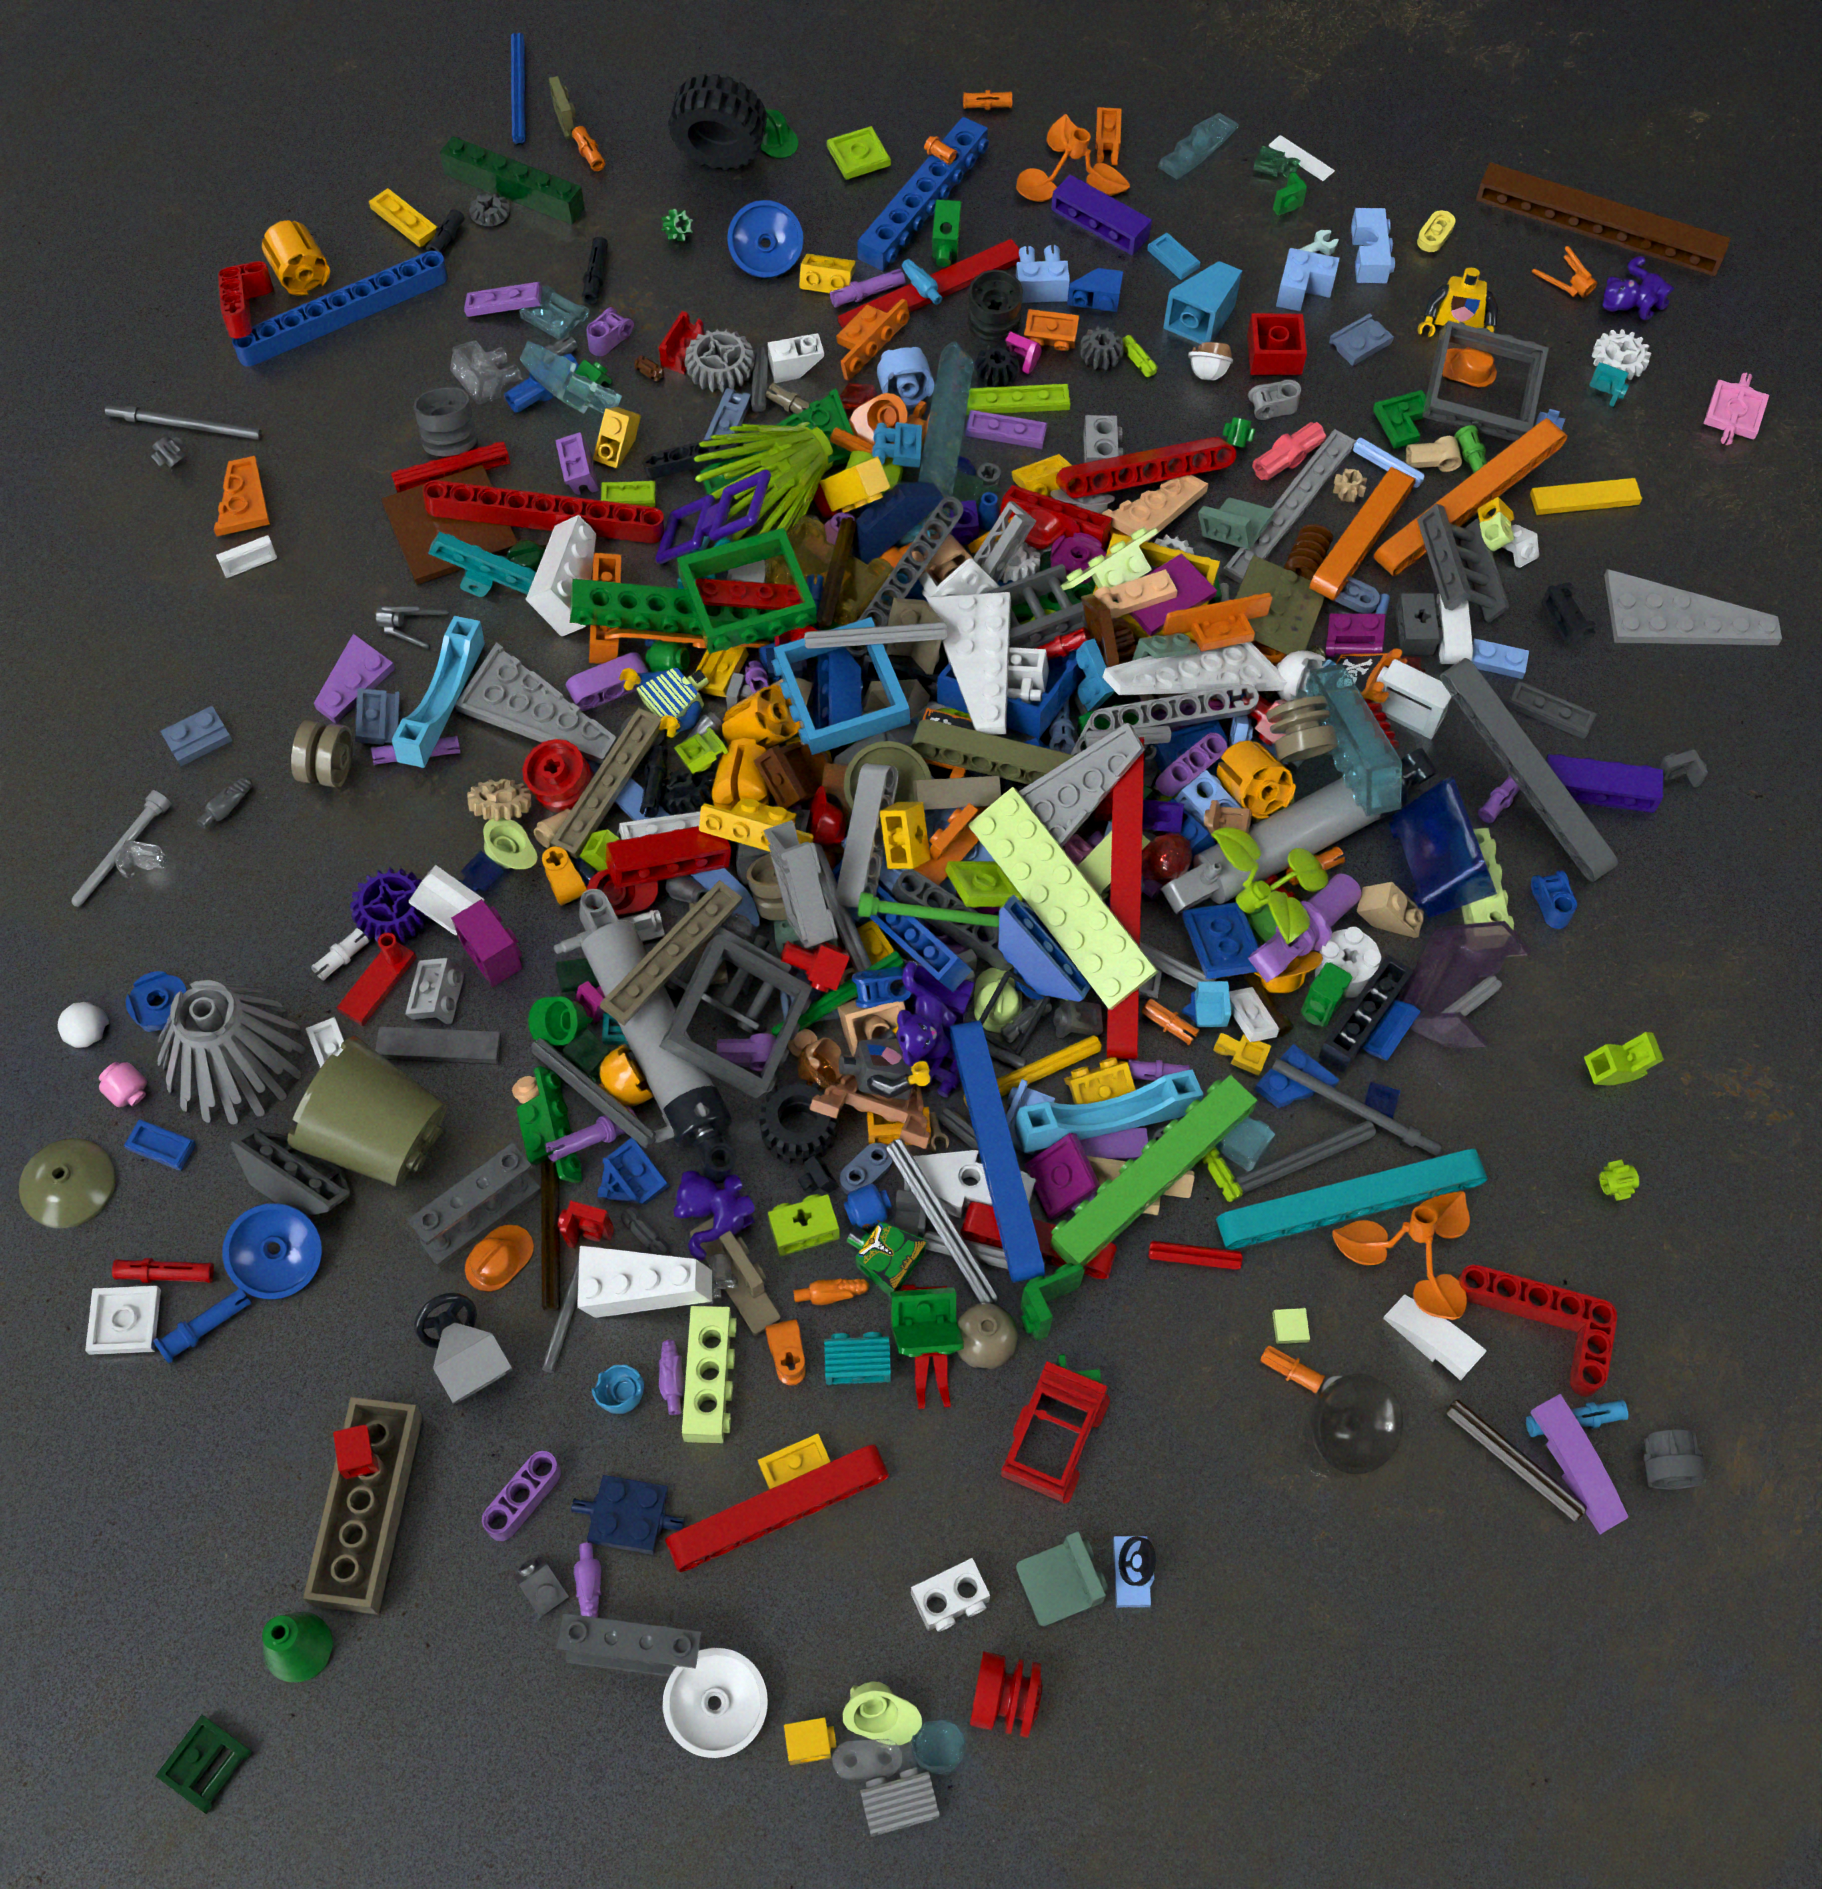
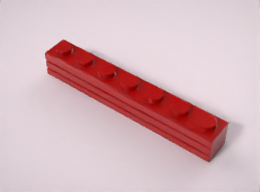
M502 441L485 447H478L458 455L431 460L406 469H399L392 472L391 475L396 491L399 493L479 465H483L485 470L511 463L505 443Z

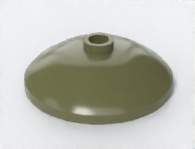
M893 741L876 742L860 750L850 761L844 776V794L847 804L852 811L860 770L865 763L889 765L897 768L898 784L894 803L914 802L913 781L931 780L932 778L924 759L911 747Z
M69 1138L53 1142L39 1150L29 1160L21 1174L19 1197L22 1206L35 1221L51 1228H71L81 1225L99 1214L109 1202L116 1182L114 1164L109 1155L99 1145L91 1141ZM60 1172H65L62 1178L56 1179Z

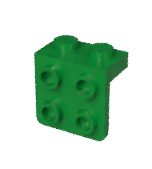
M1072 1263L1065 1264L1055 1271L1056 1274L1044 1278V1276L1035 1277L1027 1282L1026 1287H1024L1020 1305L1023 1313L1021 1321L1028 1334L1033 1333L1036 1341L1048 1337L1053 1316L1046 1303L1080 1287L1085 1271L1081 1263L1075 1266Z
M954 1287L890 1292L891 1329L900 1354H905L909 1357H918L923 1353L932 1352L947 1355L964 1349V1341L956 1320V1291Z

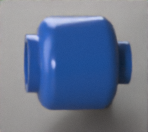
M873 1183L850 1191L847 1196L848 1201L844 1202L852 1226L857 1224L861 1229H867L880 1222H885L888 1219L887 1209L892 1207L886 1189L879 1191V1188Z

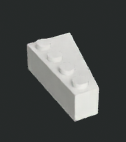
M580 1246L577 1308L594 1318L712 1302V1270L696 1259Z

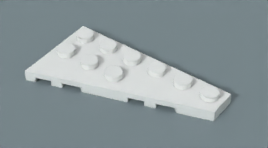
M1010 592L927 597L928 605L947 624L948 635L946 639H942V643L975 731L990 735L1006 734L1011 616Z
M1251 642L1203 652L1198 647L1196 654L1157 659L1147 656L1105 668L1103 674L1104 680L1118 695L1195 693L1241 684L1252 685L1257 691H1284V686L1287 683L1280 675L1278 669Z

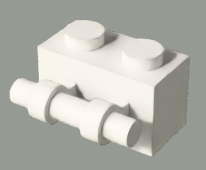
M1009 647L1007 697L1015 700L1021 698L1022 702L1028 704L1031 701H1042V694L1046 690L1049 674L1046 649Z

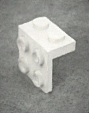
M971 558L962 563L940 584L927 572L918 578L924 587L921 592L926 598L983 594L1000 587Z

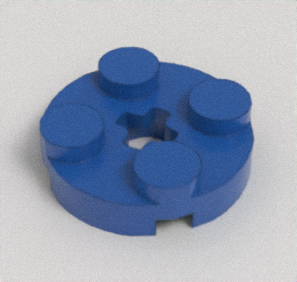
M162 971L151 972L135 981L133 990L126 997V1009L133 1021L145 1031L163 1030L168 1021L171 1004L175 995L180 991L184 994L188 989L177 976L174 977ZM160 995L162 999H165L161 1005L151 1006L155 1002L154 997Z

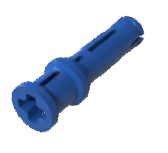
M238 1288V1290L190 1322L181 1321L177 1324L175 1330L161 1339H154L153 1342L168 1364L173 1362L174 1356L189 1346L193 1348L197 1346L198 1339L252 1303L243 1290Z

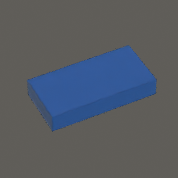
M1395 1000L1363 1046V1049L1368 1054L1387 1061L1421 1011L1414 1005Z
M141 1119L138 1120L124 1144L126 1150L180 1171L196 1146L195 1141Z

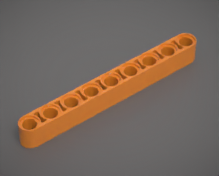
M1550 419L1542 420L1435 504L1444 506L1449 523L1460 527L1478 513L1477 509L1499 497L1557 452L1566 442L1568 435ZM1425 512L1384 542L1375 552L1374 559L1392 576H1397L1427 553L1417 521Z

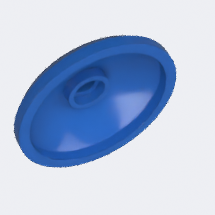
M770 200L755 201L741 208L733 217L728 229V248L733 260L744 272L758 278L778 277L789 271L801 255L803 249L802 227L795 214L786 206ZM768 240L771 244L765 248L761 245L762 241Z
M282 1203L261 1204L242 1213L228 1229L222 1248L224 1267L233 1283L247 1294L262 1299L284 1298L300 1291L314 1277L322 1256L320 1234L312 1220L299 1209ZM276 1242L280 1245V1251L273 1253L269 1250L268 1245Z

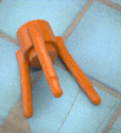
M1569 246L1565 247L1568 255H1565L1564 259L1576 273L1570 280L1571 287L1537 269L1532 270L1533 274L1567 291L1572 297L1579 294L1582 298H1585L1598 284Z

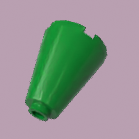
M294 1612L276 1616L266 1623L262 1632L265 1663L270 1672L281 1680L302 1683L313 1679L325 1669L329 1662L328 1659L334 1644L332 1633L323 1619L315 1614Z

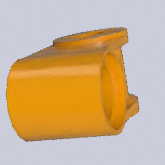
M556 846L545 850L542 855L543 866L560 906L580 898L587 889L567 852L563 848Z

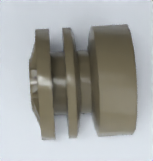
M1325 696L1293 699L1266 713L1268 722L1275 723L1270 727L1271 733L1285 734V736L1274 743L1278 760L1281 763L1309 759L1330 752L1339 746L1335 728L1331 725L1320 726V723L1331 717L1330 711L1322 710L1328 705Z

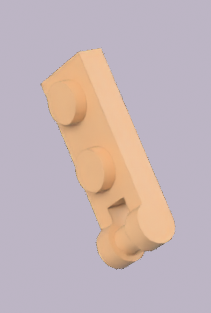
M1165 569L1110 588L1106 586L1101 587L1095 591L1094 596L1110 609L1111 618L1113 619L1176 598L1178 590Z

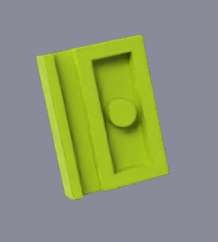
M710 727L706 728L707 733L702 736L697 733L674 747L678 756L692 774L708 769L712 762L717 760V754L721 752L724 754L728 753L724 743Z

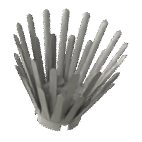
M201 980L191 983L192 989L187 990L184 994L180 991L175 995L171 1004L168 1021L158 1039V1043H160L165 1038L157 1063L158 1066L163 1064V1070L168 1067L166 1084L168 1092L171 1093L174 1087L181 1046L180 1107L184 1112L188 1110V1101L191 1099L192 1055L202 1120L207 1123L211 1121L209 1107L215 1106L208 1063L230 1124L238 1123L232 1102L239 1104L242 1101L231 1073L257 1117L263 1116L265 1111L244 1074L257 1092L262 1093L265 1091V1085L260 1080L261 1078L280 1101H284L287 1097L285 1091L251 1051L276 1074H281L284 1069L296 1079L301 1077L300 1070L252 1032H256L288 1052H291L293 1049L300 1054L306 1053L304 1046L250 1016L253 1015L285 1028L300 1031V1027L296 1023L251 1006L254 1005L277 1012H285L286 1010L282 1008V1004L278 1001L240 994H262L265 992L262 989L240 987L242 984H221L212 980Z

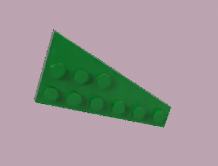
M837 388L830 391L829 395L822 400H815L810 403L809 408L801 413H794L776 424L778 426H797L800 423L809 422L810 424L805 427L811 430L818 427L826 435L829 442L835 428H840L854 435ZM830 442L833 454L828 456V464L833 461V467L848 463L852 452ZM767 450L741 455L735 459L712 464L700 471V474ZM760 467L730 479H725L724 474L705 480L703 485L706 494L709 495Z

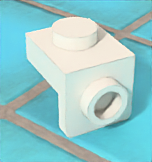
M1515 524L1511 525L1514 540L1502 548L1513 552L1515 566L1520 568L1539 557L1537 533Z

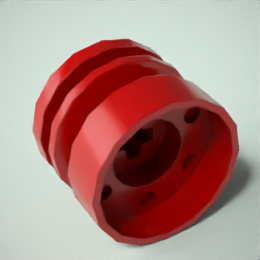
M983 1651L969 1726L992 1730L998 1715L1005 1717L1006 1734L1011 1735L1014 1719L1021 1720L1019 1736L1028 1738L1030 1730L1037 1720L1043 1688L1041 1663L1032 1662L1029 1677L1022 1676L1023 1659L1018 1660L1014 1672L1011 1674L1006 1673V1656Z

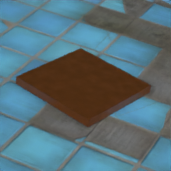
M483 465L437 479L440 481L492 487ZM425 484L381 498L382 505L416 585L464 569L428 554L430 546L439 532L453 535L458 540L470 545L479 546L483 550L497 556L507 554L512 546L517 543L511 527L507 525L431 516L425 509L423 487Z

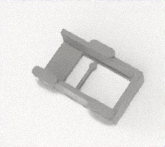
M792 820L765 829L764 834L770 843L768 847L771 851L770 855L790 927L805 948L838 938L832 913L829 908L826 909L818 878L821 868L813 842L799 844Z

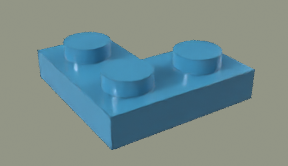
M1095 638L1084 641L1075 651L1077 664L1083 669L1086 676L1077 686L1078 697L1081 703L1085 704L1088 712L1098 709L1115 692L1103 678L1104 670L1107 667Z

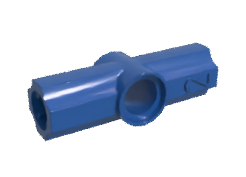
M566 354L548 366L539 365L534 367L530 371L528 379L504 393L505 400L515 413H519L538 400L548 401L552 399L556 394V389L568 382L579 367L576 359L571 354Z

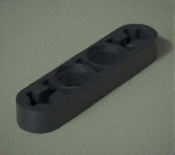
M711 438L652 453L643 459L642 464L649 478H659L735 459L739 456L727 459L716 458L702 462L694 461L696 456L704 453L707 454L706 452L711 453L743 446L744 443L701 447L699 443L704 441L720 440Z

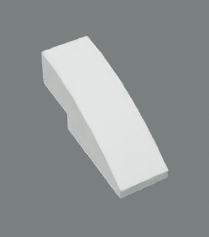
M1405 1294L1383 1317L1432 1362L1437 1359L1460 1381L1486 1353L1482 1346L1454 1324L1444 1318L1434 1317L1418 1308L1414 1299Z

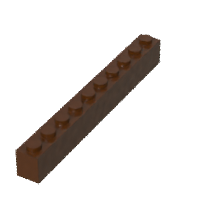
M1491 162L1481 181L1475 200L1714 277L1720 268L1731 239Z

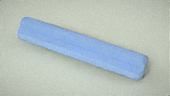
M1359 438L1355 442L1353 451L1386 471L1394 467L1416 478L1413 486L1415 488H1418L1423 482L1425 475L1364 438Z

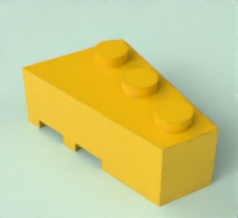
M879 457L819 481L832 512L842 509L843 513L871 503L883 498L881 492L891 488Z

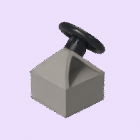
M445 1293L432 1298L420 1309L415 1318L414 1332L417 1339L423 1345L430 1348H438L433 1369L452 1403L456 1405L513 1370L493 1334L473 1328L477 1319V1310L473 1301L460 1293ZM452 1302L447 1311L440 1313L436 1317H427L438 1306ZM463 1306L467 1310V1319L464 1325L457 1315ZM435 1328L440 1339L429 1337L424 1329Z

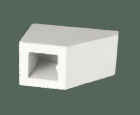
M818 333L768 342L769 366L774 383L800 379L824 357V350Z

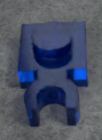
M480 850L462 869L461 872L466 877L463 880H459V882L473 892L478 888L485 892L504 870Z

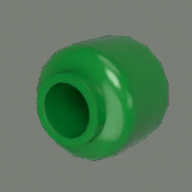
M656 640L646 652V663L650 666L652 672L678 668L682 673L689 665V652L680 642Z

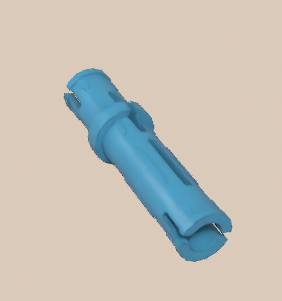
M1623 1399L1602 1404L1588 1402L1585 1404V1407L1571 1409L1581 1427L1590 1426L1591 1429L1600 1428L1601 1424L1628 1420V1409ZM1603 1412L1605 1413V1414H1603V1415H1596V1416H1592V1417H1586V1418H1583V1417H1582V1416H1587V1415H1592V1414H1597V1413H1603ZM1527 1416L1526 1426L1529 1435L1535 1437L1544 1434L1534 1417Z

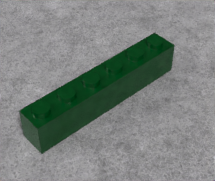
M454 136L450 138L440 151L444 174L487 192L498 193L500 197H505L510 201L573 225L585 209L582 188L577 184Z

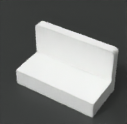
M435 865L424 877L410 898L409 903L457 936L451 917L481 899L484 901L485 899Z

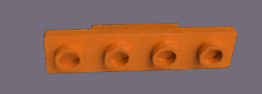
M902 298L888 313L866 305L836 335L837 344L850 349L849 353L841 360L845 380L850 381L859 373L866 363L907 324L910 319L907 300Z
M1270 593L1255 594L1249 597L1201 605L1185 610H1176L1166 615L1163 633L1166 636L1174 635L1175 633L1191 632L1201 652L1251 642L1254 639L1255 632L1248 619L1268 615L1273 597Z
M968 803L963 810L957 808L947 820L950 825L944 831L939 828L930 838L929 842L932 844L929 850L931 860L913 870L940 886L948 877L945 872L948 861H962L980 841L968 824L988 807H974Z

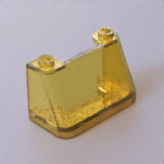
M803 515L790 529L787 536L805 580L808 575L815 574L814 584H816L817 574L824 577V589L835 545L827 541L825 527L820 521ZM849 554L833 621L841 626L857 622L894 567L888 561L878 558L872 559L867 565ZM783 555L765 559L766 583L795 585Z

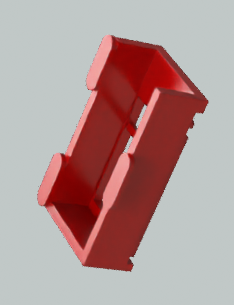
M1046 1361L1030 1403L1022 1408L1014 1427L1013 1436L1015 1439L1001 1469V1477L1060 1501L1063 1504L1069 1503L1080 1478V1473L1076 1467L1092 1427L1098 1428L1101 1425L1110 1403V1398L1106 1394L1107 1386ZM1042 1394L1087 1412L1082 1428L1050 1416L1045 1410H1036ZM1034 1415L1039 1420H1048L1079 1433L1061 1480L1015 1461Z

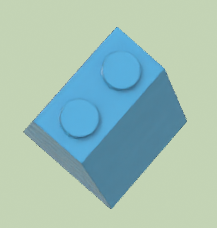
M1218 261L1172 288L1168 295L1163 328L1199 344L1213 342L1235 308L1242 270Z

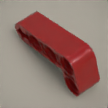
M262 261L226 267L218 273L221 313L231 338H243L252 332L249 298L267 295L274 289L267 265Z

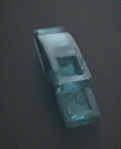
M527 341L520 360L533 377L558 399L584 414L588 406L603 414L605 408L618 407L622 395L615 393L610 388L590 381L585 376L574 373L577 364L569 361L567 358L556 355L541 345Z

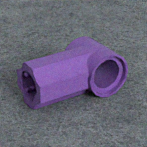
M760 1033L752 1035L750 1039H718L716 1054L739 1067H750L754 1071L762 1072L776 1037L771 1034Z

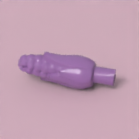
M667 1339L662 1343L661 1360H659V1389L662 1397L667 1400L668 1414L679 1415L681 1414L680 1399L685 1392L682 1356H678L675 1341Z
M582 1543L579 1545L580 1561L574 1566L576 1597L579 1598L582 1616L598 1617L599 1596L602 1595L600 1590L601 1565L597 1559H593V1544Z

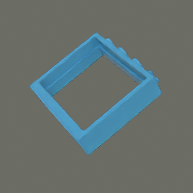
M872 617L831 630L875 627ZM805 638L774 647L775 659L771 660L775 676L781 675L783 682L780 683L783 696L785 700L789 698L792 705L789 706L792 719L794 723L799 721L801 729H798L801 742L808 744L812 755L911 724L909 705L883 644H869L866 647L891 707L815 730L790 664L846 646L808 649L805 646Z

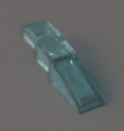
M1220 112L1193 126L1191 135L1177 142L1174 152L1160 159L1158 168L1179 179L1207 159L1238 128L1239 124Z

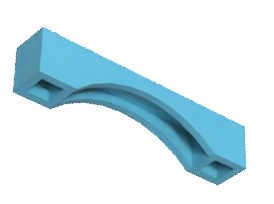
M458 616L453 617L444 635L438 664L424 698L409 716L402 718L392 738L397 762L425 768L485 645L481 621Z
M1193 1069L1164 1075L1135 1091L1100 1102L1069 1105L1047 1101L1020 1107L1014 1128L1023 1152L1026 1153L1048 1148L1069 1133H1076L1078 1139L1083 1140L1184 1117L1186 1115L1185 1110L1194 1100H1202L1203 1092Z

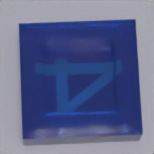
M1370 1082L1364 1104L1393 1119L1400 1090Z

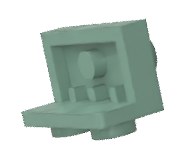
M1182 633L1140 638L1132 661L1147 656L1157 659L1196 654L1198 647L1187 635Z

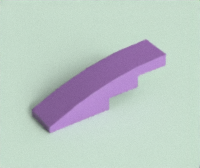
M1559 1394L1534 1408L1530 1413L1549 1440L1546 1446L1564 1471L1561 1477L1573 1495L1586 1505L1585 1513L1598 1533L1602 1534L1628 1519L1626 1510L1598 1454L1562 1395Z

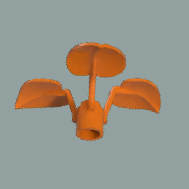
M1065 114L1051 126L1047 134V143L1054 151H1065L1054 172L1048 177L1042 170L1035 168L1026 169L1019 174L1016 189L1022 196L1032 201L1045 202L1052 199L1053 191L1057 188L1052 181L1057 176L1068 156L1073 159H1080L1085 156L1086 170L1090 173L1086 178V183L1108 196L1127 191L1130 188V184L1116 169L1107 164L1096 163L1093 168L1091 167V150L1087 148L1091 138L1090 133L1083 128H1078L1068 115Z
M1464 1191L1442 1194L1430 1198L1415 1207L1412 1211L1410 1222H1404L1402 1228L1390 1241H1387L1388 1234L1381 1225L1368 1220L1355 1221L1342 1228L1333 1230L1332 1236L1339 1250L1352 1261L1362 1265L1383 1263L1387 1258L1386 1248H1392L1406 1232L1409 1233L1414 1241L1426 1243V1266L1429 1280L1419 1281L1415 1285L1413 1298L1416 1305L1428 1315L1438 1318L1455 1320L1463 1316L1467 1306L1466 1292L1459 1285V1281L1450 1274H1442L1436 1278L1433 1275L1432 1241L1434 1231L1443 1238H1456L1467 1232L1470 1216Z

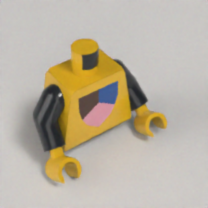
M1466 268L1463 278L1450 277L1447 284L1440 286L1430 295L1424 313L1426 319L1418 326L1419 334H1422L1425 325H1429L1428 337L1433 336L1435 333V326L1432 324L1433 320L1434 324L1445 326L1447 321L1463 322L1467 326L1486 328L1494 333V328L1497 327L1498 306L1493 293L1487 290V282L1478 280L1479 270L1476 268Z

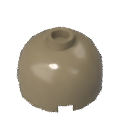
M979 1303L968 1308L958 1319L957 1325L964 1341V1349L957 1352L960 1358L969 1366L988 1368L987 1370L996 1369L1006 1364L1014 1355L1018 1342L1017 1326L1011 1314L1003 1307L992 1303Z

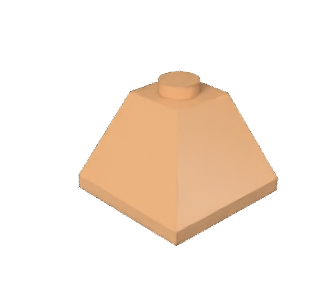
M855 999L838 1007L843 1033L852 1056H854L857 1044L861 1040L873 1039L890 1027L892 1029L897 1027L896 1017L901 1010H905L904 1001L882 1004L872 1008H859L856 1006Z

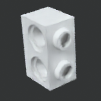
M973 1558L911 1587V1596L928 1631L936 1628L937 1632H941L956 1623L954 1619L967 1613L968 1617H972L986 1609L985 1603H988L990 1599V1594ZM962 1583H970L976 1588L977 1593L971 1598H964L958 1593L957 1588ZM931 1598H941L945 1602L946 1608L940 1613L931 1612L927 1607V1602Z

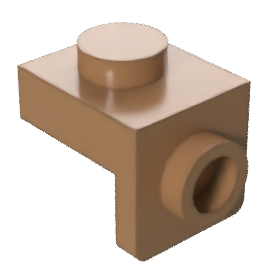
M1211 800L1210 809L1205 811L1204 825L1208 828L1210 834L1217 829L1226 827L1237 828L1249 833L1252 812L1249 808L1221 807L1218 800Z

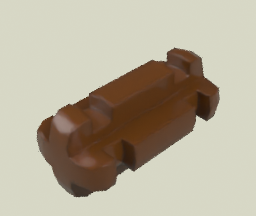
M639 355L634 361L636 370H640L641 373L651 379L654 378L656 382H659L665 375L664 368H658V364L645 358L643 355Z

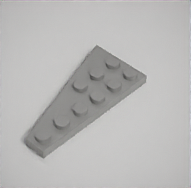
M497 642L455 704L457 712L539 742L553 739L567 740L577 746L584 758L600 764L603 763L617 741L615 735L596 720L590 719L583 714L577 705L568 702L563 698V694L534 671H529L515 656L511 657Z

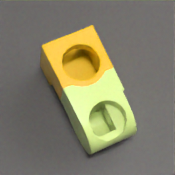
M1499 497L1477 509L1482 538L1491 551H1496L1514 540L1511 530V521L1514 520L1513 511ZM1496 508L1494 515L1491 517L1488 512Z

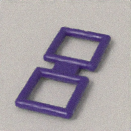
M762 470L725 487L718 504H715L716 499L713 495H707L673 510L669 515L655 558L656 562L664 564L699 549L702 546L704 536H709L712 541H717L755 525L758 521L771 478L770 471ZM756 486L748 515L726 524L732 497ZM701 510L693 538L670 549L679 520Z

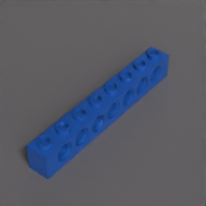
M965 117L959 120L942 140L944 144L957 151L953 163L947 165L934 155L929 156L857 241L859 260L881 271H884L890 263L892 264L895 261L900 250L903 247H907L915 232L920 231L925 220L935 213L936 199L946 200L950 190L955 184L958 185L961 182L963 175L968 169H972L980 154L986 152L989 146L987 127Z

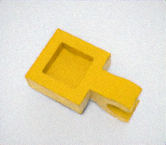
M1220 1033L1213 1051L1220 1055L1234 1056L1231 1062L1232 1065L1259 1076L1271 1045L1261 1041L1249 1042L1244 1034L1240 1041L1226 1034Z

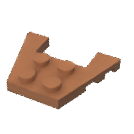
M846 1075L841 1079L839 1085H831L825 1090L824 1095H816L812 1099L810 1110L835 1119L843 1104L846 1103L852 1105L858 1111H870L883 1116L888 1121L905 1123L900 1138L906 1143L924 1149L927 1147L930 1135L929 1132H926L927 1120L922 1112L924 1104L921 1088L916 1083L913 1084L908 1100L888 1099L880 1095L861 1092L858 1089L855 1075Z

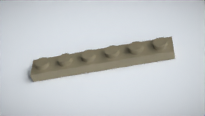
M640 708L637 709L550 842L552 847H561L569 856L578 859L591 834L596 831L661 731L659 727L662 717Z
M719 880L601 1001L600 1008L625 1026L740 906L743 897Z

